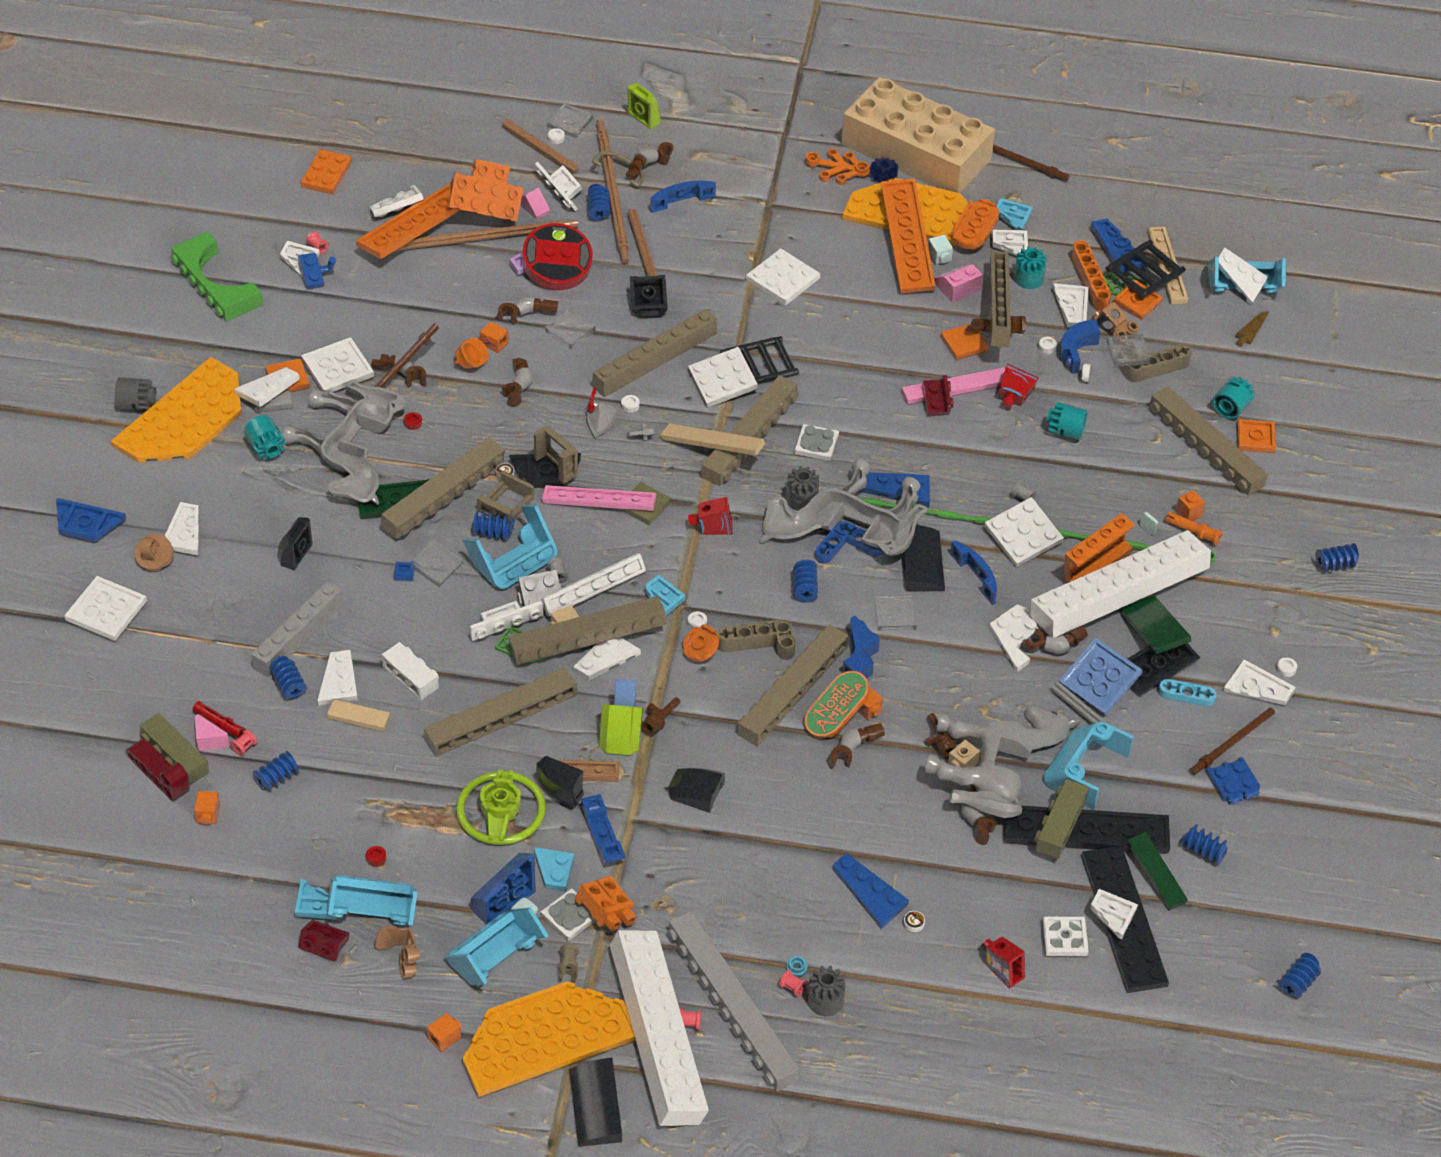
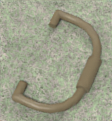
M611 151L599 152L592 160V163L599 167L602 163L597 160L604 155L616 157L617 160L628 166L632 162L628 157ZM642 169L639 171V180L635 182L631 179L630 184L636 187L640 186L644 180Z

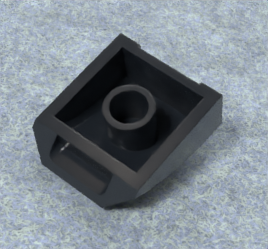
M665 275L630 276L632 312L639 318L661 317L668 310Z
M297 518L280 541L278 559L281 566L295 571L298 564L313 545L309 518Z
M549 756L543 757L536 763L538 781L554 798L572 808L576 807L584 795L583 770Z
M705 768L677 769L668 786L670 799L710 813L720 789L725 784V773Z

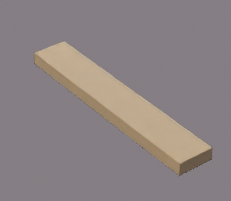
M1166 227L1148 228V235L1150 240L1153 241V245L1177 264ZM1156 257L1158 266L1167 274L1173 272L1169 266ZM1181 275L1165 284L1171 305L1188 303L1189 298Z
M670 423L661 433L662 440L755 456L765 445L764 439Z

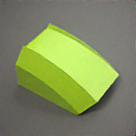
M638 83L629 85L628 114L651 130L660 124L658 101L651 92Z
M602 704L599 747L606 753L632 755L639 751L643 708Z

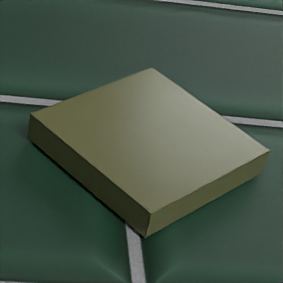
M640 482L632 491L656 493L657 498L654 510H620L650 525L671 503V497Z

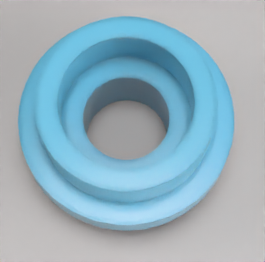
M800 956L792 957L786 966V969L791 970L793 975L797 977L803 976L808 968L807 962Z

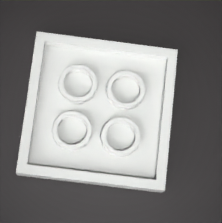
M781 248L746 275L748 282L784 305H787L820 279L819 272Z
M351 337L301 355L306 368L324 393L345 388L352 379L359 383L374 377V371Z
M739 347L688 366L707 407L758 389V384Z
M1032 497L986 521L984 525L1016 567L1055 547L1064 540V537Z
M96 576L64 615L65 621L116 641L147 602V598L143 594Z

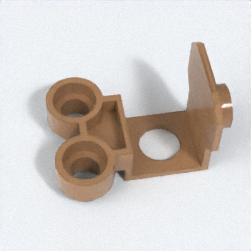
M1115 302L1102 311H1097L1092 316L1093 320H1098L1105 314L1112 322L1114 327L1110 330L1113 333L1111 340L1117 346L1122 345L1127 340V336L1133 337L1139 330L1138 324L1135 321H1126L1128 317ZM1111 310H1116L1119 313L1118 319L1111 316Z
M382 927L377 932L375 947L381 950L391 949L395 945H402L399 958L401 977L403 979L412 978L417 973L415 962L419 960L420 952L411 928Z

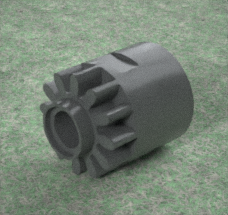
M118 377L115 385V406L117 409L147 411L151 407V403L155 404L156 387L152 386L151 379Z
M799 466L798 470L793 468L792 473H788L786 500L790 508L799 511L819 493V475H815L816 470L810 471L808 466L806 468Z
M831 965L827 970L820 966V972L813 970V976L809 977L807 1002L809 1008L815 1014L826 1017L833 1016L842 1009L846 983L845 975H840V969H836L834 972Z

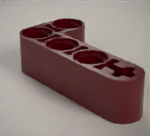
M142 738L126 749L129 759L170 800L173 801L190 789L188 775L184 767L179 762L171 765L146 739Z

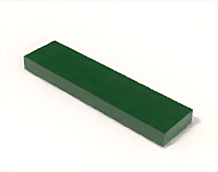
M1144 832L1129 839L1127 844L1168 910L1170 911L1188 901L1186 895L1147 833Z

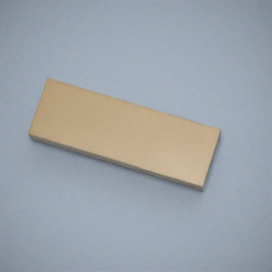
M336 699L333 700L327 713L328 719L382 732L385 731L391 717L390 712Z

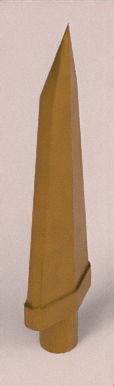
M1270 311L1260 312L1236 333L1239 337L1236 342L1238 346L1241 347L1244 343L1250 345L1253 342Z

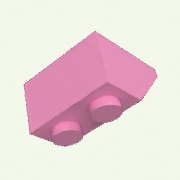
M973 264L960 266L934 277L936 286L951 302H954L981 290L983 274Z

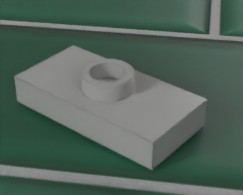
M290 390L282 391L261 407L255 405V411L264 412L292 408Z

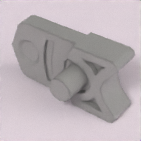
M642 424V431L627 432V436L642 435L643 440H648L647 435L654 434V428L647 429L646 424Z

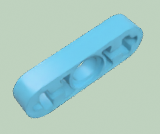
M1171 679L1161 681L1159 686V695L1165 699L1206 707L1212 706L1217 696L1216 691L1211 687ZM1184 690H1189V691H1191L1193 694L1190 695V696H1187V695L1183 694L1182 691H1184Z

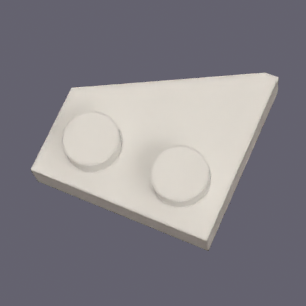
M993 229L992 247L1017 256V253L1021 252V248L1026 250L1028 247L1027 231Z
M287 241L280 256L303 278L298 256L316 253L318 258L320 251L316 248Z
M1099 889L1091 903L1090 909L1118 938L1122 939L1137 910L1138 904Z

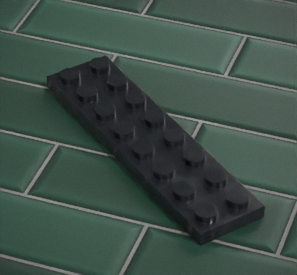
M1022 806V813L1020 815L1005 818V842L1037 844V842H1034L1038 830L1042 831L1043 829L1042 822L1045 815L1049 816L1050 814L1049 807ZM1082 809L1065 846L1099 849L1120 847L1123 850L1132 851L1127 841L1146 832L1159 853H1169V815Z
M1109 847L1083 851L1082 859L1095 896L1098 890L1101 889L1138 904L1137 910L1122 939L1118 938L1104 923L1127 993L1168 987L1169 981L1123 848Z

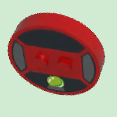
M549 223L537 227L527 236L523 245L521 261L525 273L536 284L551 290H567L576 287L586 279L591 269L593 251L589 240L576 228L561 223Z

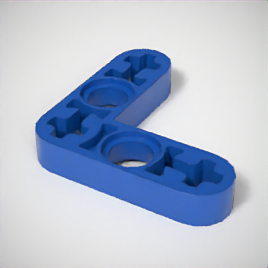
M841 521L835 525L817 546L815 559L822 564L829 563L845 543L872 556L882 555L883 550L856 540L855 538L858 536L863 537L866 531L847 521ZM830 540H836V541H838L839 543L836 544V545H833V544H830L829 541H830Z

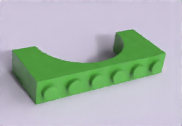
M208 231L171 247V260L173 264L180 268L181 273L188 277L192 286L195 285L199 294L206 298L208 305L213 306L216 314L219 317L221 316L225 322L263 305L262 292L253 282L240 286H224L208 280L201 273L205 263L219 254L217 241Z

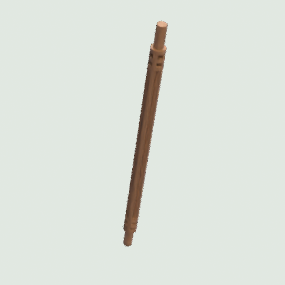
M598 119L597 135L600 151H611L603 119ZM604 155L601 157L606 185L610 192V207L618 251L621 253L622 262L626 264L629 262L627 252L629 248L612 156Z
M557 220L415 238L395 251L528 235L537 227L549 223H561L578 227V220L563 222Z

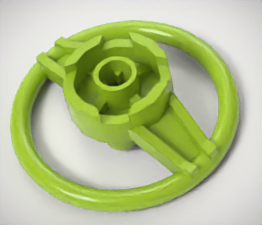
M512 770L489 772L473 779L461 791L456 805L457 818L462 828L474 839L492 845H508L526 839L539 828L546 812L545 798L537 784L528 777L515 773ZM492 780V783L486 787L484 785L480 792L481 810L484 813V817L488 819V836L470 825L466 819L464 807L468 795L477 786ZM514 780L524 784L533 792L537 799L538 811L529 827L520 833L506 837L509 820L516 818V814L521 807L520 788L514 785Z

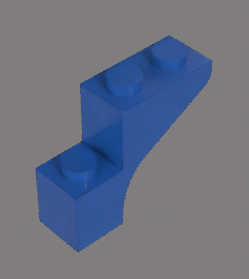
M855 615L850 619L851 627L849 629L853 654L843 661L842 673L857 671L867 679L873 675L874 662L871 656L879 652L880 639L876 633H873L867 627L864 621Z

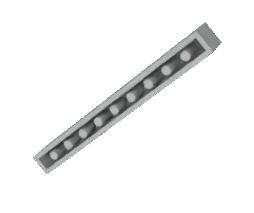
M692 911L670 920L669 930L667 931L672 942L675 941L680 955L683 958L686 957L691 971L698 975L701 986L704 989L707 988L712 1002L719 1006L722 1017L731 1024L734 1035L740 1037L743 1048L752 1055L755 1066L763 1071L767 1084L769 1086L772 1085L777 1092L799 1081L800 1069Z

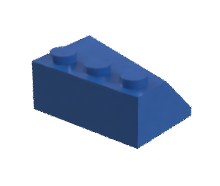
M519 852L471 897V910L485 924L501 913L510 910L522 898H528L536 892L534 855L532 853Z

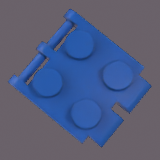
M1243 757L1238 758L1234 762H1224L1221 766L1207 767L1205 769L1222 801H1227L1229 805L1241 802L1244 798L1248 800L1258 797L1260 794V784Z

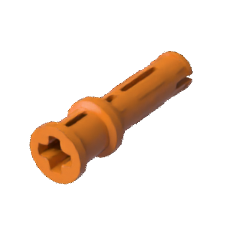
M1172 511L1168 513L1169 517H1166L1165 522L1196 534L1201 540L1211 541L1215 546L1221 540L1223 534L1221 529H1213L1206 523L1199 524Z

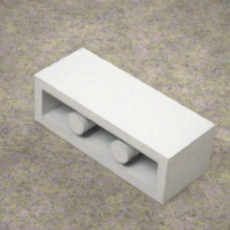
M399 642L381 654L383 667L420 701L439 688V676L436 671L428 668L421 658H417L409 647H405Z

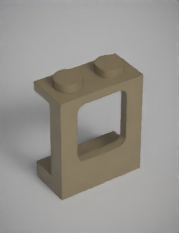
M549 425L537 430L534 433V459L538 461L546 456L559 467V480L563 484L577 476V449ZM551 439L565 451L558 454L551 447Z
M502 471L501 481L487 496L481 494L477 498L478 512L483 513L484 511L488 517L490 513H493V519H496L497 515L500 514L502 521L507 516L508 522H510L512 517L516 519L523 512L521 508L523 504L529 505L533 501L534 486L512 474ZM506 490H511L524 497L513 510L496 502Z

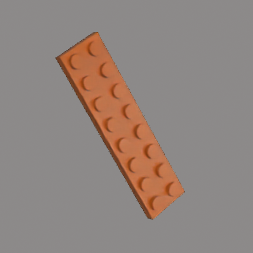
M904 179L881 182L900 294L933 291L936 285L916 180Z
M450 183L357 239L356 246L382 259L459 212L460 210L447 207Z

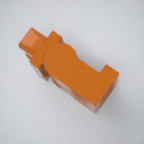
M612 876L582 884L574 898L579 905L584 904L590 910L591 916L597 920L596 923L599 927L607 925L611 931L620 928L622 921L626 926L633 925L637 918L632 911L635 905L634 902L629 900Z

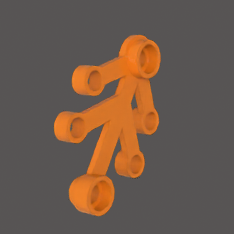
M829 149L827 157L835 161L819 159V154L816 152L806 154L805 162L809 167L821 165L832 168L820 172V180L823 182L829 181L830 176L845 170L849 172L836 176V183L839 185L846 184V180L855 176L865 177L870 174L869 164L864 161L859 162L854 157V153L850 151L844 153L843 160L836 149Z

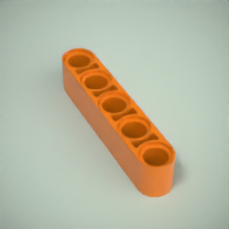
M1078 240L1073 244L1072 261L1083 285L1088 287V296L1094 309L1102 311L1110 305L1111 292L1089 244L1086 241Z

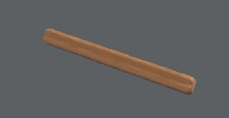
M506 119L502 122L503 128L558 165L564 166L570 173L574 174L578 171L577 164L511 120Z
M636 209L628 210V217L647 276H658Z

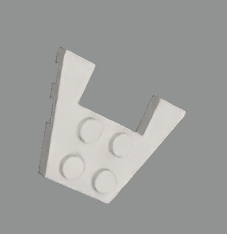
M1018 604L992 621L989 626L998 644L1005 650L1008 660H1011L1016 672L1030 663V658L1019 649L1022 647V641L1024 639H1029V641L1033 639L1035 628L1041 632L1045 631L1031 618V610Z

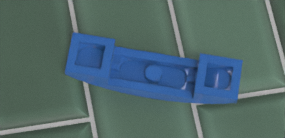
M688 181L666 187L650 198V211L653 213L668 209L669 203L698 197L700 201L716 197V183L712 181Z
M953 541L950 555L960 567L967 564L983 583L982 594L991 605H994L996 602L997 584L990 567L974 550L960 542Z
M601 794L581 799L589 830L603 861L607 864L626 859L620 841H617L607 817V809Z

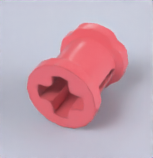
M318 232L310 233L307 236L306 243L313 248L319 249L320 254L326 252L329 247L328 242L322 240Z
M244 730L243 735L237 740L230 742V746L236 754L243 756L251 745L257 744V739L249 730Z
M787 970L782 976L779 986L788 988L794 992L796 997H799L807 986V980H801L793 975L791 970Z
M680 1008L684 1026L695 1027L699 1030L702 1010L692 1012L684 1011V1008Z

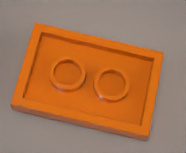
M320 149L300 182L301 187L333 195L352 163V156Z

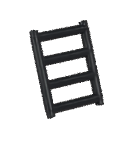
M1152 240L1142 243L1105 267L1107 272L1111 271L1138 294L1139 299L1150 295L1186 271L1184 266H1178L1155 247ZM1148 249L1169 266L1173 272L1167 274L1142 252ZM1133 257L1138 258L1162 279L1155 282L1132 263L1130 259ZM1124 264L1147 283L1149 287L1142 289L1117 267Z
M782 336L720 350V353L739 347L757 384L773 381L779 375L786 378L799 374L798 368L794 367L782 343ZM776 345L788 370L777 371L766 346ZM759 349L771 374L760 375L748 350Z

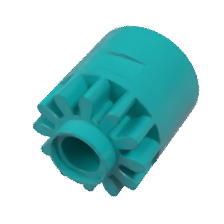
M1028 246L1026 250L1021 248V252L1017 253L1014 281L1018 286L1025 289H1036L1043 284L1047 255L1043 254V250Z
M1233 376L1212 398V405L1215 411L1226 419L1237 418L1254 399L1255 391L1251 390L1253 385H1250L1248 380L1242 379L1241 376L1238 379Z
M1057 402L1055 408H1050L1047 415L1046 424L1050 425L1049 432L1080 440L1085 428L1088 410Z
M256 416L246 424L244 435L259 458L262 457L263 460H266L267 457L273 459V457L279 456L280 452L285 450L283 447L286 445L285 438L270 416Z

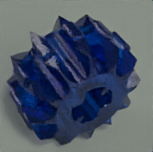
M883 157L881 159L875 158V161L870 165V177L875 182L879 181L880 183L889 179L894 180L898 176V164L895 163V160H890L889 157L886 159Z

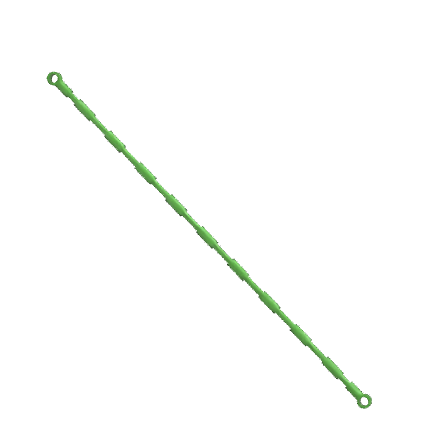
M860 498L864 502L880 508H893L897 505L883 502V500ZM928 509L925 513L953 520L974 521L984 525L986 521L992 519L981 516L960 515L957 512L945 510L936 511ZM1057 529L1064 538L1086 539L1091 535L1070 533L1067 530ZM1125 540L1136 550L1150 547L1149 545H1144V543ZM1212 551L1210 564L1215 562L1216 554Z

